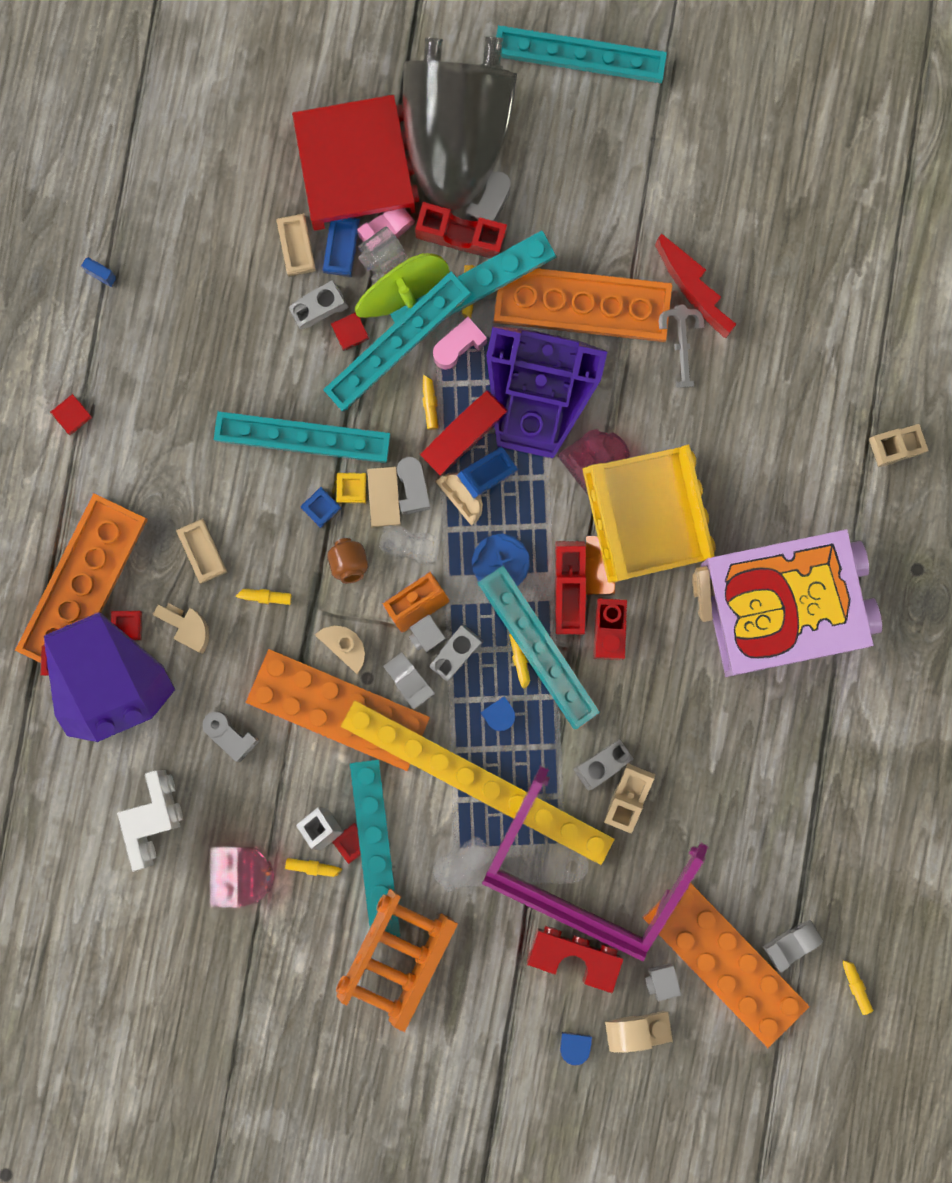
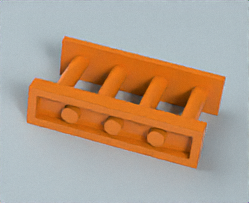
M389 889L387 895H382L378 902V913L347 975H343L338 982L336 988L338 994L336 997L346 1006L353 996L388 1012V1016H390L388 1020L393 1027L405 1032L458 923L442 913L434 921L398 904L401 896L396 891ZM395 915L428 931L430 936L425 946L418 947L384 931L391 916ZM381 942L415 958L416 964L412 973L405 974L371 958L378 943ZM365 969L402 985L403 991L399 999L391 1001L359 986L358 983Z

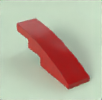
M661 233L655 246L667 271L685 298L695 309L702 313L704 320L726 339L735 328L736 323L715 307L720 301L721 296L701 281L706 269Z

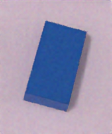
M347 218L330 221L323 273L352 277L358 238L357 229L360 225V219Z
M501 446L460 471L457 476L472 497L476 498L516 473L519 469Z

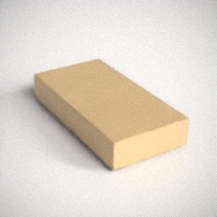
M305 214L276 219L288 277L316 271Z
M396 467L367 469L371 527L401 525Z
M203 518L176 530L200 584L227 572Z

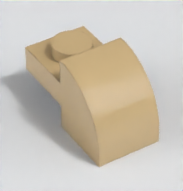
M919 424L903 429H895L869 438L878 467L894 464L900 460L928 452Z
M169 603L166 608L158 605L153 615L179 628L173 639L203 654L209 642V629L205 619L192 608H189L186 616L182 617L183 610Z
M627 763L621 780L617 784L604 823L632 834L643 809L644 801L654 781L655 774Z
M666 1011L638 1017L629 1016L605 1022L610 1052L641 1051L652 1049V1046L673 1042L669 1014Z

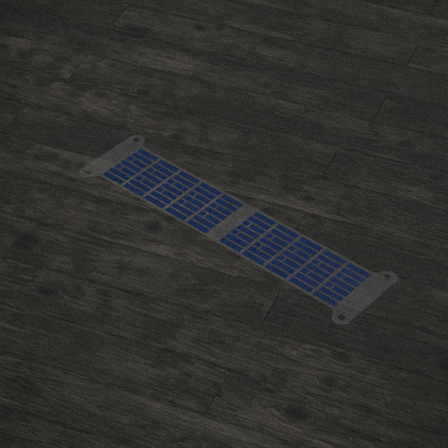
M480 299L473 303L471 320L487 337V344L479 351L472 345L458 357L457 364L451 369H441L436 365L438 436L485 391L488 390L491 393L486 355L493 326L523 328L541 333H546L549 329L494 323L496 299ZM462 310L444 319L429 333L435 345L466 319L462 315ZM495 425L448 472L440 475V477L447 473H459L498 449ZM503 448L519 470L481 494L483 503L482 514L473 525H470L440 488L444 592L450 600L445 605L446 643L463 624L484 641L448 681L450 751L528 792L540 766L548 769L547 777L550 778L547 786L542 785L537 798L564 812L560 708L529 661L527 666L530 683L525 689L522 688L516 666L513 663L510 632L477 584L478 580L472 568V557L475 548L487 537L496 534H507L523 543L529 554L530 566L526 578L518 588L557 646L549 457ZM505 696L514 709L515 721L509 729L496 731L487 724L480 712ZM452 786L454 844L452 850L446 856L439 858L434 864L433 876L439 885L446 888L485 886L482 884L484 877L513 818ZM522 824L499 869L530 884L575 883L581 881L586 876L588 861L585 856ZM575 861L578 864L577 871L569 872L566 868L567 863ZM446 866H452L455 869V874L452 877L444 875L443 870Z

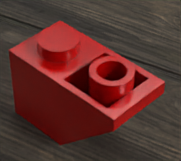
M597 599L593 659H625L627 600Z

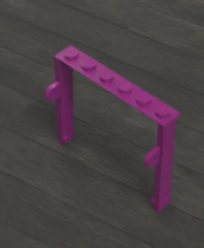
M540 766L487 870L482 884L644 961L648 950L703 864L708 846L700 842L697 848L691 847L689 854L692 855L672 889L665 891L656 915L643 936L632 933L499 869L542 785L547 786L550 778L547 777L549 770Z

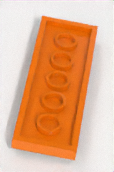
M537 268L497 290L494 323L666 342L667 329H659V317L663 311L670 310L672 283Z
M93 493L15 651L41 663V646L45 645L44 635L98 612L101 613L148 519Z
M270 649L267 651L245 702L405 771H408L410 763L342 728L341 725L354 700L423 736L430 720L429 716Z
M690 883L658 935L751 1032L769 1048L810 1006ZM660 901L642 917L648 924L651 923L656 915Z

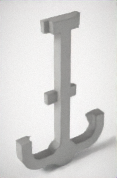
M678 305L673 310H666L661 313L659 329H667V318L669 316H674L677 320L679 344H674L675 350H680L682 381L676 382V388L694 387V381H690L688 350L690 349V343L687 344L685 319L688 316H694L696 319L694 328H704V318L699 310L688 309L685 305Z

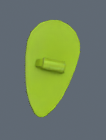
M422 253L407 259L380 278L364 293L355 306L356 315L358 317H379L391 314L404 306L411 309L417 303L416 299L427 294L450 272L447 262L441 256L433 253Z

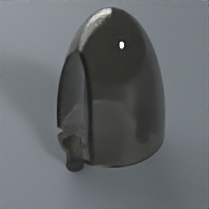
M484 37L483 64L480 65L441 62L443 39L425 38L424 61L404 62L403 114L408 152L416 179L426 197L434 205L456 211L471 203L487 183L498 161L509 128L518 77L517 73H512L501 66L503 38Z

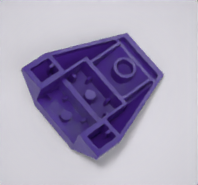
M493 326L486 355L491 394L508 410L495 424L497 446L554 459L601 381L607 351L574 339L523 328Z
M100 612L44 635L54 715L68 737L99 742L146 722L155 716L175 691V687L163 665Z

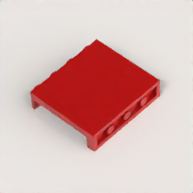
M394 94L292 112L314 231L325 229L324 222L410 207L411 213H415L414 203L420 202L417 184L411 185L409 176L415 175L412 158H406L404 149L409 148L407 131H401L399 122L404 121L402 104L396 105Z

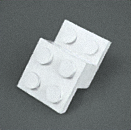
M166 770L145 774L152 803L117 813L132 871L154 865L152 859L156 858L153 842H148L146 836L180 827L179 821L183 820L179 803L174 804L172 792H175L173 777L171 774L167 775Z

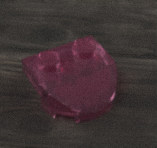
M599 429L588 431L582 438L564 449L558 455V458L588 495L582 469L599 463L604 464L627 459L630 457V451L626 443L613 432L607 434L599 432Z
M249 846L210 847V907H244L260 903V900L267 892L271 891L274 881L273 867L271 862L267 861L260 853L259 849Z

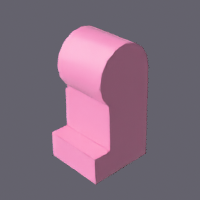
M405 208L386 211L367 224L366 222L358 228V235L375 257L404 234L414 224L415 220Z
M467 317L434 346V362L441 369H451L457 364L458 357L472 345L478 351L487 344V337Z

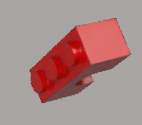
M426 202L422 203L415 228L416 239L490 259L501 253L507 233V224L479 217L478 221L465 220L453 215L451 209Z
M545 926L544 930L537 928L526 962L528 966L556 975L558 966L564 958L577 956L586 965L583 983L613 994L623 963L622 956L617 955L618 949L603 944L598 949L589 946L590 940L573 935L572 940L562 937L561 930L550 926Z

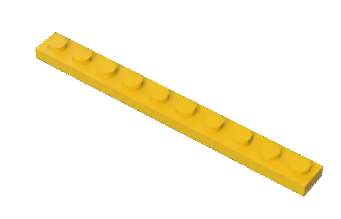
M355 700L341 725L342 728L513 819L527 794L526 791ZM537 797L523 822L526 826L602 865L615 840Z

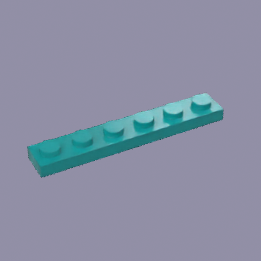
M499 25L493 57L656 83H662L667 52Z
M544 231L537 232L458 276V279L472 294L448 317L557 258ZM407 306L390 314L394 323L410 310Z
M452 271L449 272L323 390L341 411H346L472 293Z
M217 411L213 440L221 443L387 463L391 434Z
M501 566L477 582L572 728L578 729L600 712L505 567Z
M379 760L350 763L369 928L378 913L377 905L382 895H387L389 889L395 891ZM392 915L384 931L400 937L399 919L397 916Z

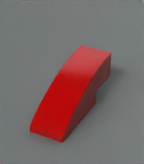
M488 390L485 391L436 437L420 455L439 475L448 472L508 410Z
M555 541L556 634H585V541Z

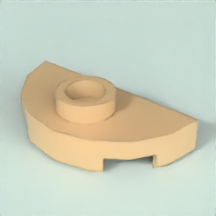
M447 473L435 480L470 525L476 523L482 514L483 503L481 495L473 498L457 476L458 473Z
M699 567L692 574L694 598L698 597V615L702 622L713 620L711 596H715L708 567Z
M335 625L323 628L317 632L315 636L358 675L364 665L365 658L363 642L358 635L347 627Z

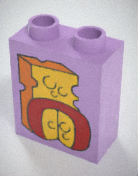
M847 529L707 558L701 563V567L707 566L709 569L715 596H711L712 618L725 677L873 646L871 635L882 632V620L878 604L874 598L863 600L858 577L869 574V563L862 541L850 543Z

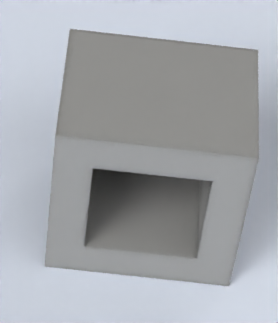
M427 615L410 627L413 634L409 638L418 651L423 648L428 653L446 641L430 615Z
M316 808L296 825L309 847L315 850H323L343 833L327 808Z
M671 963L648 969L650 976L645 977L649 995L655 994V998L658 1001L681 996L676 972Z

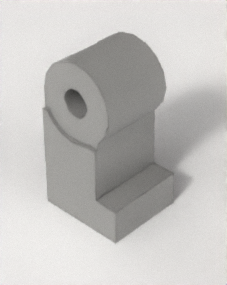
M497 171L487 177L485 192L479 204L471 202L466 211L467 220L478 221L479 217L497 221L510 194L511 182L508 175Z
M332 280L304 295L303 298L290 305L289 310L299 329H305L336 312L340 313L348 309L349 306L338 285Z
M413 457L403 458L397 465V474L400 481L404 483L407 497L406 500L399 501L402 515L431 510L421 463Z
M463 624L441 649L440 654L429 667L448 682L484 641Z
M402 652L383 665L394 680L397 688L414 710L435 695Z
M211 712L203 720L202 726L205 733L236 762L240 763L259 743V740L252 733L248 732L243 737L232 727L231 720L223 713Z
M618 740L573 770L589 791L620 771L623 766L633 760V757L622 741Z
M808 920L793 929H789L762 947L776 970L783 972L791 966L790 964L821 945L823 939L812 921Z

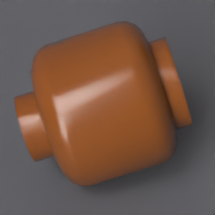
M350 538L337 540L334 543L335 546L331 547L327 554L332 576L345 584L361 580L368 570V561L363 545L352 541Z

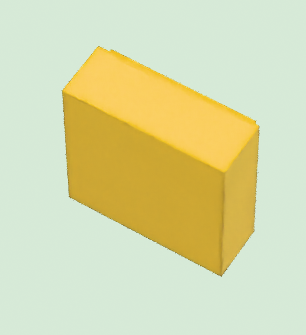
M337 473L336 502L366 503V473Z

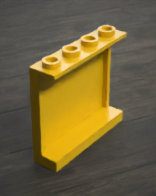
M689 444L604 464L599 463L582 469L608 583L705 561L707 558L715 557L716 545L708 529L709 514L707 509L703 507L701 498L703 488L700 480L697 479L695 471L696 457L694 452L691 451Z

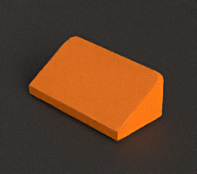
M586 536V594L614 595L615 582L608 583L598 536Z
M429 572L382 604L398 629L403 633L427 615H431L449 603L450 600L433 574Z

